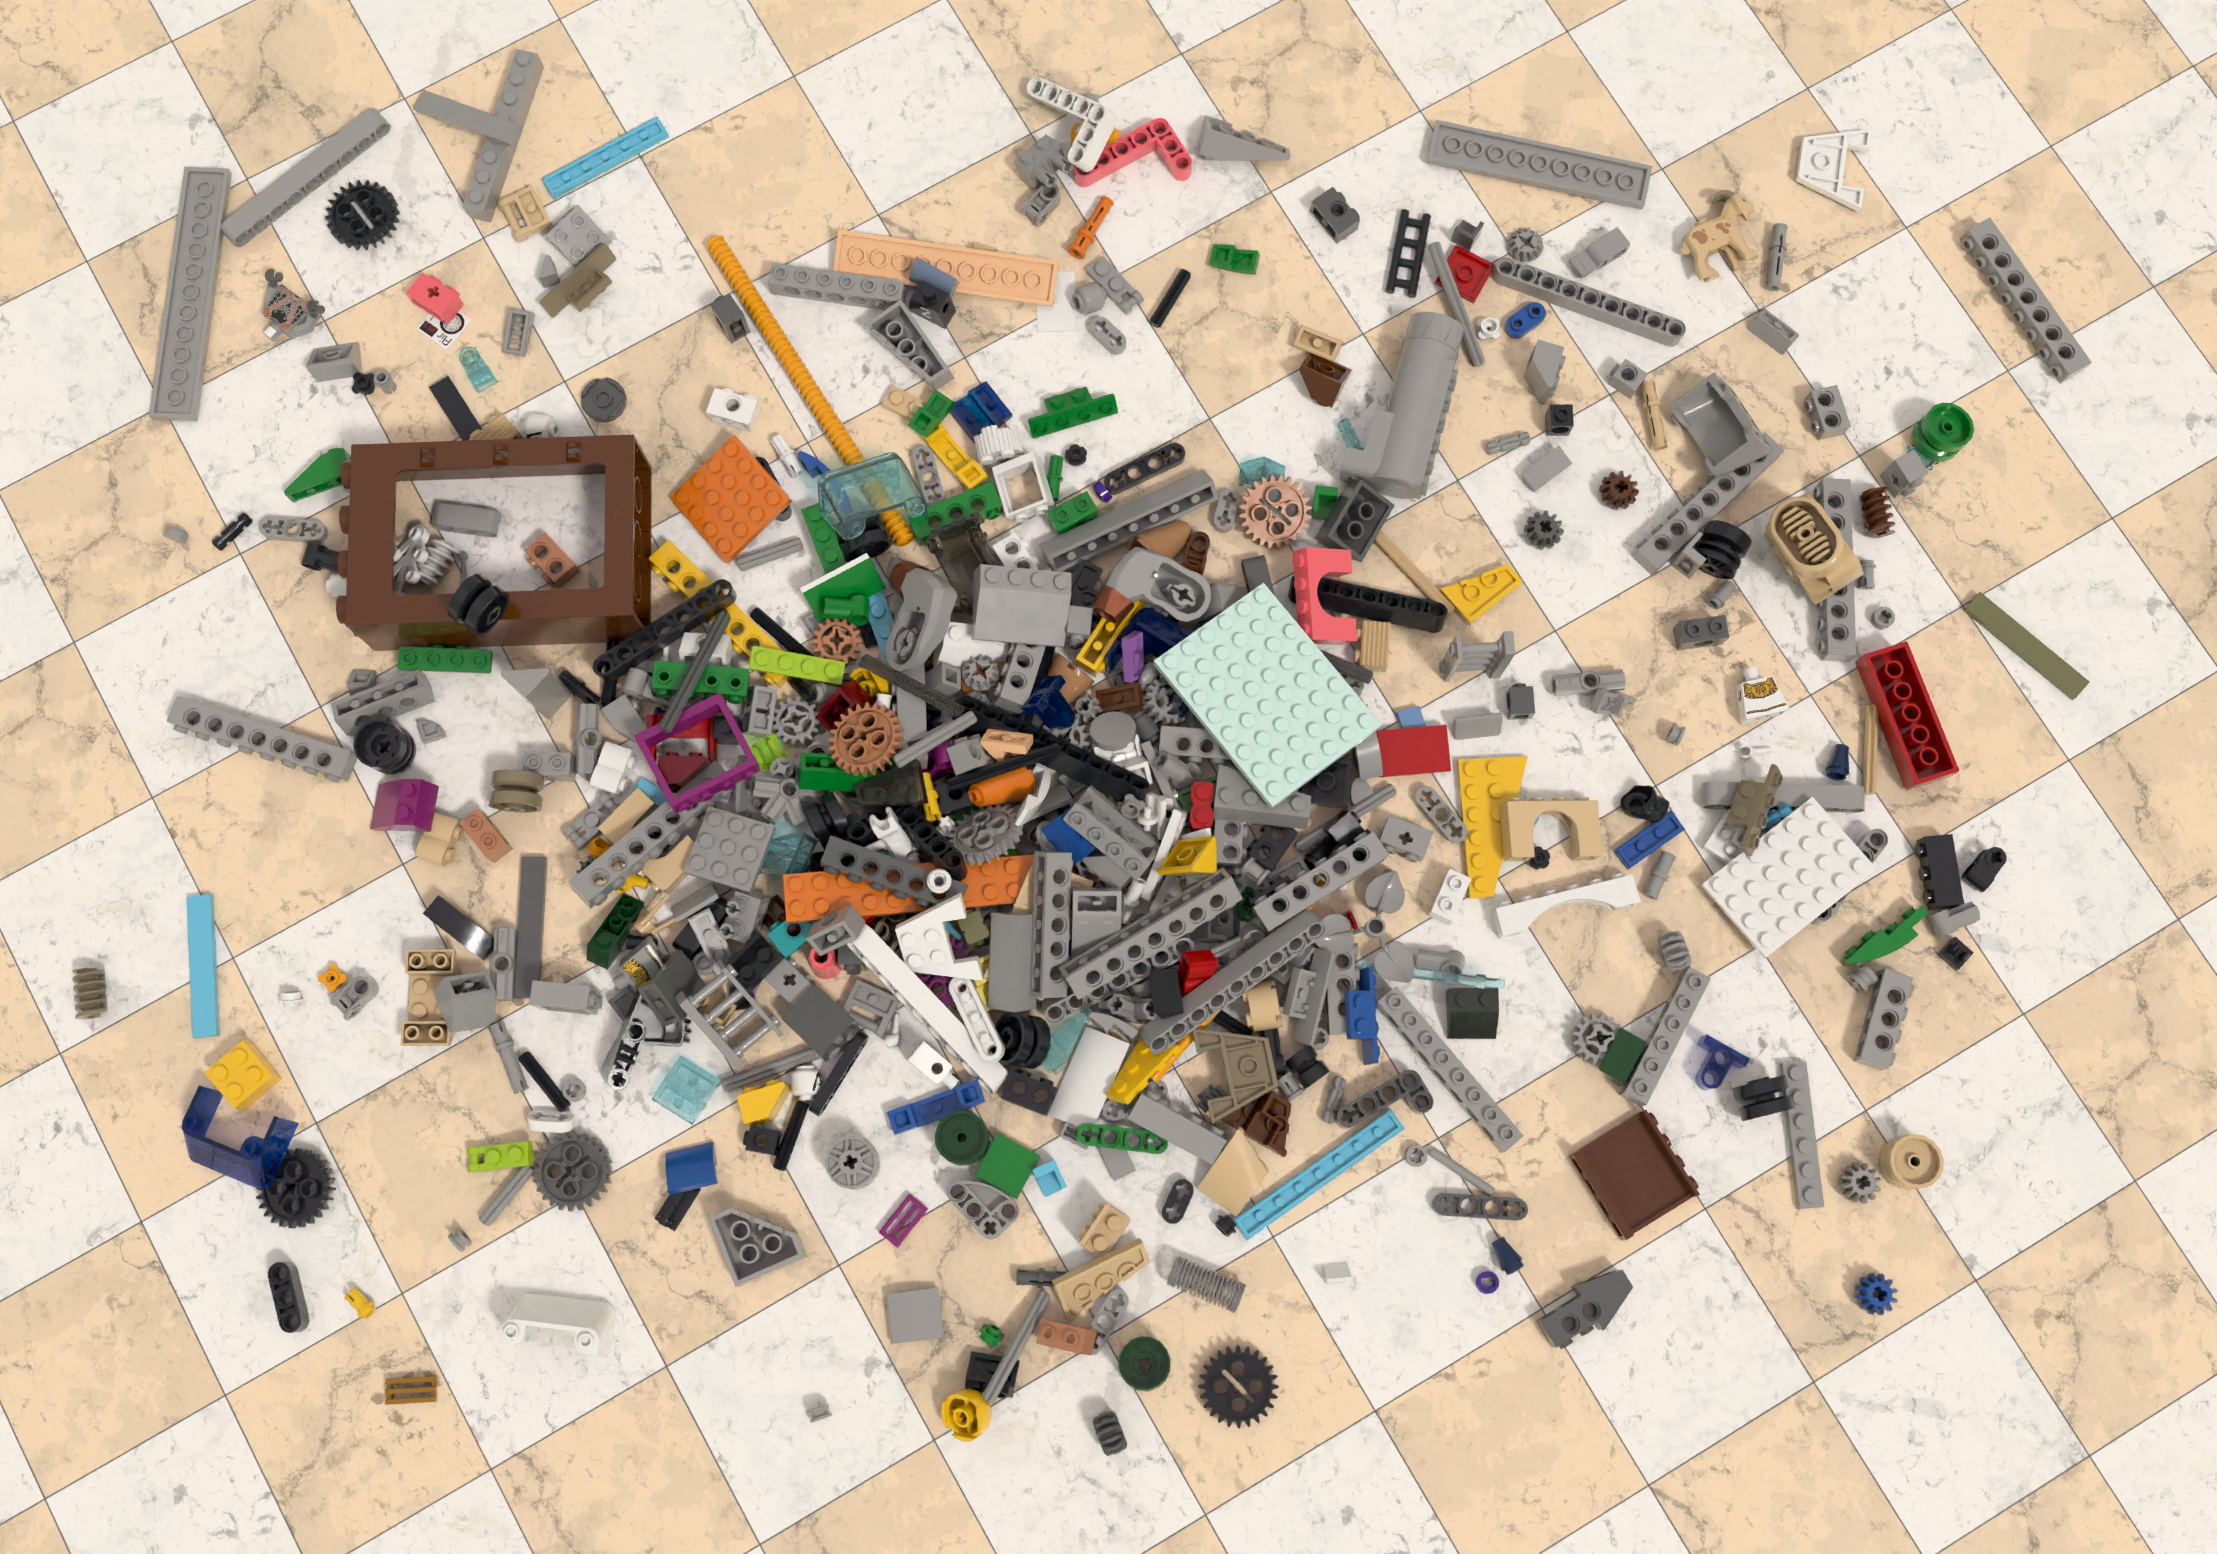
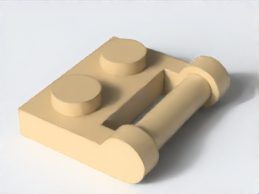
M532 185L500 200L497 204L500 211L504 212L514 232L513 237L518 243L524 242L529 236L552 226ZM516 204L527 223V226L521 228L512 210V206Z

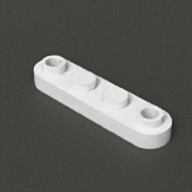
M954 977L949 984V991L980 1056L991 1063L999 1061L1004 1055L1005 1047L971 979ZM966 985V990L961 992V987ZM992 1047H996L994 1054H990Z

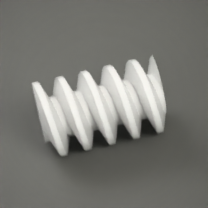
M433 539L431 543L435 548H426V551L429 553L427 560L422 564L416 563L419 569L418 572L421 575L419 582L431 589L433 588L430 583H439L435 576H444L440 569L450 568L446 560L455 561L451 553L460 554L455 547L442 539Z

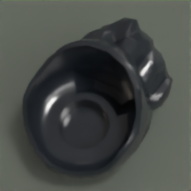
M1635 785L1620 799L1621 810L1627 816L1635 819H1645L1653 824L1665 817L1670 802L1657 795L1655 789L1650 785Z

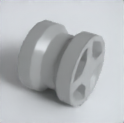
M777 758L770 766L773 778L784 780L795 778V768L787 758Z
M1860 964L1855 973H1850L1846 977L1848 983L1860 994H1865L1870 985H1875L1878 982L1875 973L1864 964Z

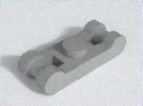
M608 792L604 793L589 810L563 831L562 834L566 839H571L574 842L573 846L578 851L584 849L601 833L598 827L620 806V804H615L612 801L613 797ZM606 807L609 812L604 816L600 811ZM583 828L587 833L581 837L578 832Z

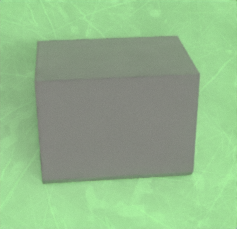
M359 342L313 349L306 364L307 370L317 382L353 377L357 372L363 374Z

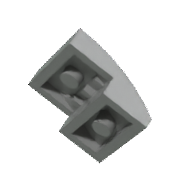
M713 882L671 906L673 917L677 923L720 898Z
M1091 1012L1089 1015V1022L1107 1035L1114 1029L1130 1043H1133L1138 1037L1139 1031L1120 1019Z
M938 1287L886 1294L891 1344L944 1337Z

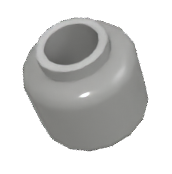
M1090 282L1075 289L1072 295V303L1077 311L1088 315L1104 307L1107 295L1103 287H1100L1095 282Z

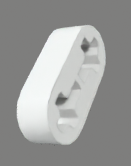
M533 1110L527 1114V1125L532 1131L565 1133L574 1128L573 1114L567 1111Z

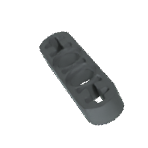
M1442 1193L1436 1195L1432 1200V1209L1441 1216L1516 1221L1522 1220L1528 1213L1526 1202L1519 1198ZM1442 1197H1444L1445 1202L1455 1203L1454 1198H1458L1456 1202L1457 1213H1453L1455 1207H1447L1445 1212H1443L1441 1207L1437 1206V1202L1441 1201ZM1470 1199L1474 1203V1210L1471 1213H1465L1461 1209L1463 1200ZM1488 1201H1495L1499 1209L1496 1214L1490 1215L1487 1213L1485 1206ZM1502 1201H1506V1207H1512L1515 1205V1202L1518 1203V1207L1522 1208V1212H1519L1516 1217L1513 1211H1505L1506 1216H1502L1504 1210Z

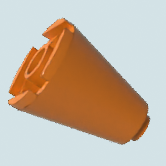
M1022 767L974 783L969 788V799L978 807L1024 801L1028 794L1031 795L1035 791L1034 775L1031 769L1027 770L1026 767Z

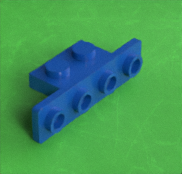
M1366 967L1359 970L1360 991L1348 990L1344 992L1347 1040H1362L1363 1064L1372 1065L1378 1063L1380 1048L1377 1044L1379 1026L1376 1021L1377 1000L1374 992L1376 977L1373 974V967Z

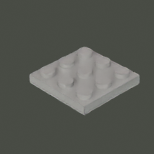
M709 806L683 872L693 877L752 894L776 827Z

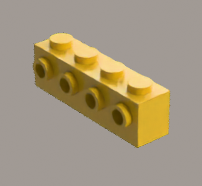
M1139 600L1136 601L1134 608L1120 625L1114 624L1102 617L1076 657V666L1095 678L1099 672L1103 673L1109 664L1107 659L1111 653L1116 654L1121 646L1120 639L1123 635L1129 634L1134 625L1131 622L1135 616L1139 617L1142 614L1146 605Z

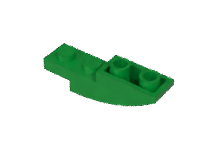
M1923 905L1915 909L1911 906L1901 915L1903 919L1898 924L1893 922L1884 931L1882 929L1875 932L1872 930L1868 931L1861 937L1863 942L1858 947L1853 945L1843 954L1846 958L1840 963L1843 966L1867 963L1900 949L1918 936V933L1912 927L1929 912Z

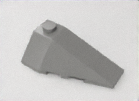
M1205 115L1198 143V154L1202 158L1213 161V159L1219 161L1290 159L1289 148L1265 138H1261L1259 141L1251 134L1252 132L1247 130L1238 132L1232 128L1233 124Z

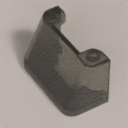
M979 511L930 531L927 541L928 550L931 554L935 555L951 586L957 592L961 610L964 613L967 612L968 615H973L974 571L980 564L1000 566L986 542L987 533H983L980 528V524L984 523V519Z

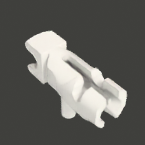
M886 808L888 816L885 820H878L875 815L870 816L871 828L880 840L865 848L876 852L881 849L888 850L889 856L909 864H920L919 854L914 846L911 845L910 839L900 826L892 808Z

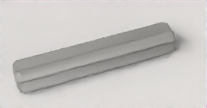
M795 538L738 558L737 564L741 571H745L802 551L803 544L800 538Z
M532 1166L520 1167L480 1215L479 1220L484 1225L490 1226L534 1174Z

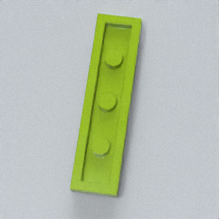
M753 646L749 670L841 686L846 662Z

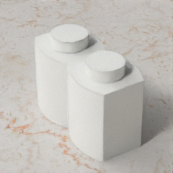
M606 741L589 785L595 789L620 796L621 792H625L628 787L629 779H627L629 771L634 770L636 766V753L631 749Z

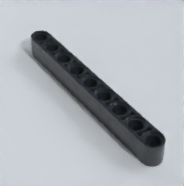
M964 695L959 698L952 720L957 719L968 711H972L977 718L973 725L966 728L967 730L980 734L982 737L987 729L1033 734V744L1028 752L1058 743L1061 750L1060 755L1037 763L1088 787L1092 785L1099 792L1120 802L1125 799L1126 794L1134 795L1139 801L1144 800L1150 786L1145 778L971 696Z

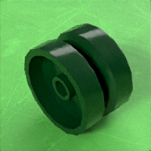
M954 1111L946 1115L938 1124L935 1132V1145L940 1155L948 1162L958 1166H968L980 1161L986 1154L990 1144L989 1131L985 1123L976 1114L968 1111ZM961 1133L967 1137L963 1143L958 1141V1135Z

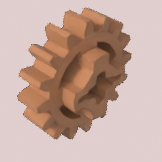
M829 618L826 619L825 626L821 623L818 624L820 632H813L817 639L812 640V645L818 646L813 650L814 654L821 653L820 658L846 662V666L848 665L849 658L854 661L856 660L854 652H861L857 645L862 644V639L856 638L861 632L860 630L854 631L855 625H847V620L839 622V619H834V622H831ZM833 628V631L828 636H823L828 630ZM841 628L848 631L852 637L842 633ZM836 633H838V638L841 641L838 646V651H836V646L833 643L836 638ZM823 647L829 648L833 652V656L826 653ZM846 648H851L848 653L842 656V652Z

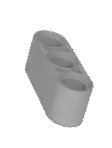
M437 503L431 526L440 531L493 538L497 537L501 513L484 508Z

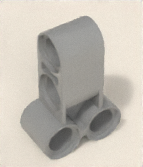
M633 667L629 668L621 689L623 691L622 694H625L630 699L634 698L636 701L644 700L667 709L674 695H671L670 698L653 696L651 693L652 677L647 672ZM688 700L683 711L690 707L691 700Z

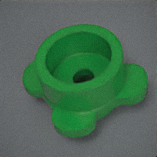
M983 1324L980 1329V1339L992 1346H997L999 1342H1002V1338L1005 1335L998 1326L993 1324Z

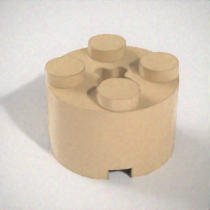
M1275 980L1259 982L1243 994L1244 1003L1249 1005L1250 1012H1246L1247 1024L1249 1029H1254V1032L1283 1027L1282 1021L1277 1022V1019H1282L1276 988L1272 989L1273 986H1276Z

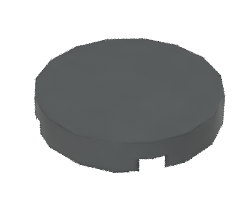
M611 378L592 380L585 386L581 394L584 412L589 418L597 422L613 421L621 416L626 408V393L623 387Z

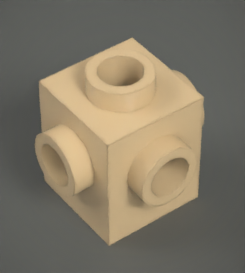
M716 989L715 993H711L699 1003V1011L702 1014L705 1011L708 1013L728 995ZM733 1004L714 1021L725 1027L737 1006Z

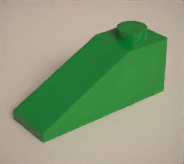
M343 447L330 449L327 453L320 455L284 490L285 495L292 502H296L343 485L341 481V465L343 461H351L350 455Z

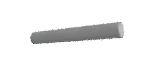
M1435 1147L1432 1148L1429 1156L1488 1196L1492 1195L1495 1190L1494 1187Z

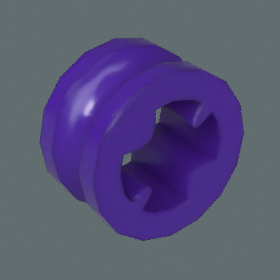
M1482 1272L1476 1278V1287L1483 1294H1491L1498 1289L1499 1278L1493 1272ZM1490 1276L1493 1279L1491 1282L1494 1281V1286L1485 1289L1483 1288L1484 1283L1481 1284V1279H1486Z

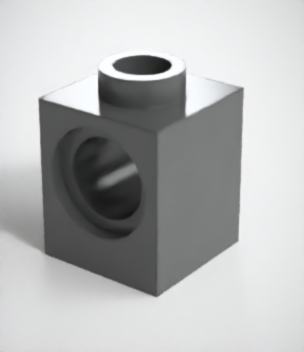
M1517 683L1509 687L1506 692L1508 720L1531 719L1535 714L1533 686Z

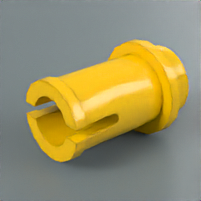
M357 1287L351 1289L344 1297L358 1312V1317L367 1319L376 1310L374 1302H369Z

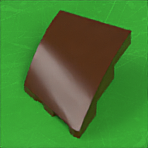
M1274 1091L1264 1094L1221 1119L1235 1130H1238L1239 1127L1243 1128L1245 1136L1282 1157L1287 1155L1285 1144L1286 1134L1289 1133L1288 1118L1291 1112V1103Z

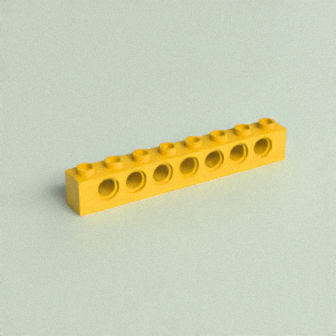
M670 540L666 541L649 557L653 565L651 567L652 571L658 577L663 575L668 580L666 584L675 593L680 591L684 595L683 601H686L713 583ZM673 566H680L676 573H670V569ZM688 582H696L693 588H685ZM722 591L719 596H726ZM709 603L701 604L700 609L707 608ZM735 603L723 610V612H728L731 617L724 634L731 636L732 648L737 654L743 653L748 657L746 660L748 664H750L752 652L749 650V646L752 643L757 642L760 643L759 647L783 651ZM718 614L707 620L706 623L708 624L710 621L713 623ZM743 627L744 630L740 635H734L733 631L735 628ZM763 672L762 677L770 686L775 684L780 689L787 682L788 676Z

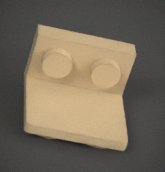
M1108 1202L1105 1206L1101 1204L1092 1215L1095 1221L1091 1227L1086 1224L1078 1236L1082 1239L1079 1244L1098 1258L1110 1253L1131 1221Z

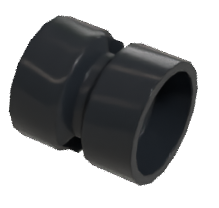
M1309 1045L1285 1061L1293 1073L1299 1074L1297 1079L1304 1089H1307L1330 1072L1322 1060H1317V1052ZM1308 1059L1312 1065L1304 1070L1301 1064Z

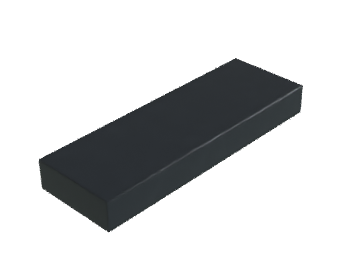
M449 376L429 387L462 441L469 440L470 435L475 430L482 429Z

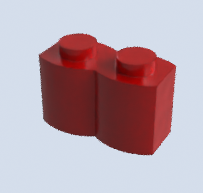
M1195 781L1192 785L1189 796L1192 807L1189 815L1191 832L1211 828L1214 815L1211 804L1214 799V787L1212 782Z
M1210 949L1182 953L1179 963L1182 998L1211 978L1215 971H1217L1218 960Z

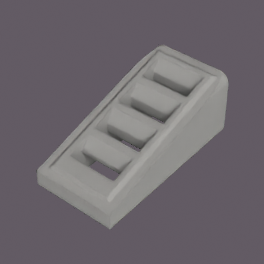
M509 308L502 353L526 356L534 323V313ZM516 318L525 319V323L516 322ZM514 327H522L524 328L523 332L514 330ZM512 335L522 336V340L512 339ZM510 343L521 345V348H510Z

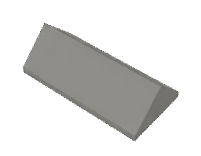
M550 668L501 671V676L548 720L571 697V691Z
M991 912L989 1009L1009 1012L1036 1009V997L1030 995L1032 913Z

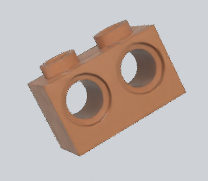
M546 533L542 534L524 550L529 556L526 559L527 562L535 570L540 568L544 572L541 576L550 586L555 584L560 589L580 572L575 563ZM542 551H548L545 557L538 558ZM563 567L560 573L553 574L555 568Z
M479 808L459 822L481 852L491 862L496 863L513 849L488 816Z
M1041 1319L1036 1344L1078 1354L1092 1355L1097 1331L1053 1320Z

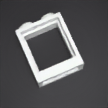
M1029 452L992 467L1006 518L1012 522H1025L1028 520V517L1035 514H1045L1050 508L1055 507L1041 457L1035 452ZM1035 469L1043 500L1016 510L1007 479Z

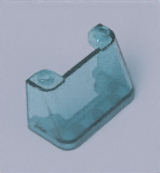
M888 452L828 471L818 480L820 514L845 541L856 538L863 533L866 526L865 518L904 506L905 512L913 518L927 514V502L903 459L895 452Z

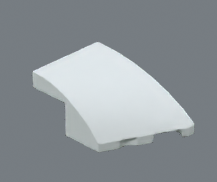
M1136 734L1135 740L1127 744V747L1122 750L1106 751L1100 749L1096 744L1092 745L1095 755L1145 778L1150 785L1153 783L1148 761L1142 754L1138 734ZM1107 795V798L1116 806L1120 803V801Z

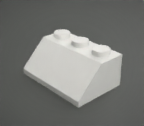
M950 622L948 632L933 651V668L943 662L962 670L964 663L971 656L974 658L980 654L987 658L991 657L994 662L1003 661L1005 663L1009 643L972 640L973 624Z

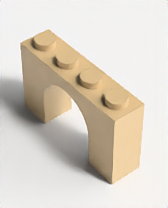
M637 787L598 827L603 833L600 837L610 846L613 843L615 844L648 817L658 805ZM687 835L668 855L660 859H650L646 862L644 868L638 874L642 878L647 876L652 881L649 885L659 894L662 891L670 894L688 876L683 871L695 841ZM637 848L631 851L633 854H640Z
M1515 797L1507 799V802L1500 806L1504 862L1528 861L1535 857L1533 826L1540 815L1554 816L1565 824L1570 836L1572 861L1595 860L1603 856L1598 800H1589V797H1577L1575 801H1567L1566 797H1556L1552 801H1544L1543 797L1531 798L1530 801H1522V798Z

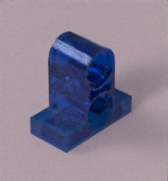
M1061 675L1044 677L1021 707L1025 715L1038 714L1049 729L1068 728L1075 722L1074 711L1060 692V689L1066 683Z
M1707 1034L1701 1036L1697 1046L1708 1051L1696 1074V1084L1705 1091L1715 1089L1722 1084L1731 1065L1738 1069L1744 1068L1750 1058ZM1717 1052L1723 1054V1064L1716 1061L1715 1055ZM1706 1073H1710L1713 1076L1714 1081L1712 1085L1705 1082L1704 1076Z

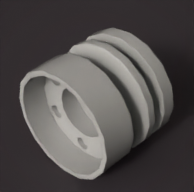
M854 1136L844 1137L836 1141L828 1150L825 1160L826 1171L831 1180L837 1185L851 1190L863 1189L872 1184L878 1176L881 1166L880 1156L875 1147L866 1140ZM849 1157L858 1160L854 1164V1169L846 1166V1163L849 1162Z

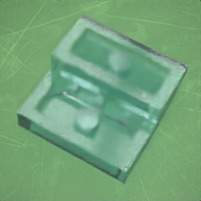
M680 1056L660 1084L652 1100L693 1125L705 1109L707 1101L719 1087L721 1080L683 1056Z

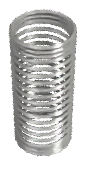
M1180 1256L1177 1257L1167 1281V1285L1174 1288L1179 1280L1178 1290L1184 1279L1181 1291L1184 1290L1188 1281L1185 1293L1188 1292L1192 1283L1189 1294H1192L1196 1285L1193 1296H1196L1201 1284L1198 1298L1205 1286L1201 1297L1202 1300L1209 1288L1205 1301H1208L1213 1290L1210 1303H1212L1218 1289L1214 1305H1216L1223 1289L1218 1307L1227 1291L1222 1309L1232 1290L1226 1310L1233 1313L1237 1311L1246 1288V1284L1237 1283V1280L1233 1281L1232 1278L1229 1280L1228 1276L1225 1278L1224 1275L1221 1276L1220 1273L1217 1274L1212 1269L1208 1272V1268L1204 1270V1266L1200 1268V1264L1196 1267V1263L1192 1265V1261L1188 1263V1259L1185 1260Z

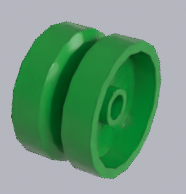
M1952 403L1934 405L1914 426L1912 432L1913 444L1917 451L1925 458L1935 462H1945L1952 459L1972 439L1974 433L1973 421L1969 414L1960 406Z

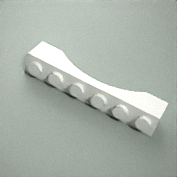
M1624 873L1610 876L1611 880L1602 882V878L1591 880L1588 882V886L1580 887L1579 884L1565 887L1566 891L1557 893L1556 890H1550L1542 893L1543 897L1535 899L1533 895L1520 898V902L1511 904V901L1497 904L1498 908L1492 911L1499 939L1524 933L1540 914L1562 904L1575 902L1590 903L1605 907L1611 911L1636 906L1641 901L1633 874L1625 876Z

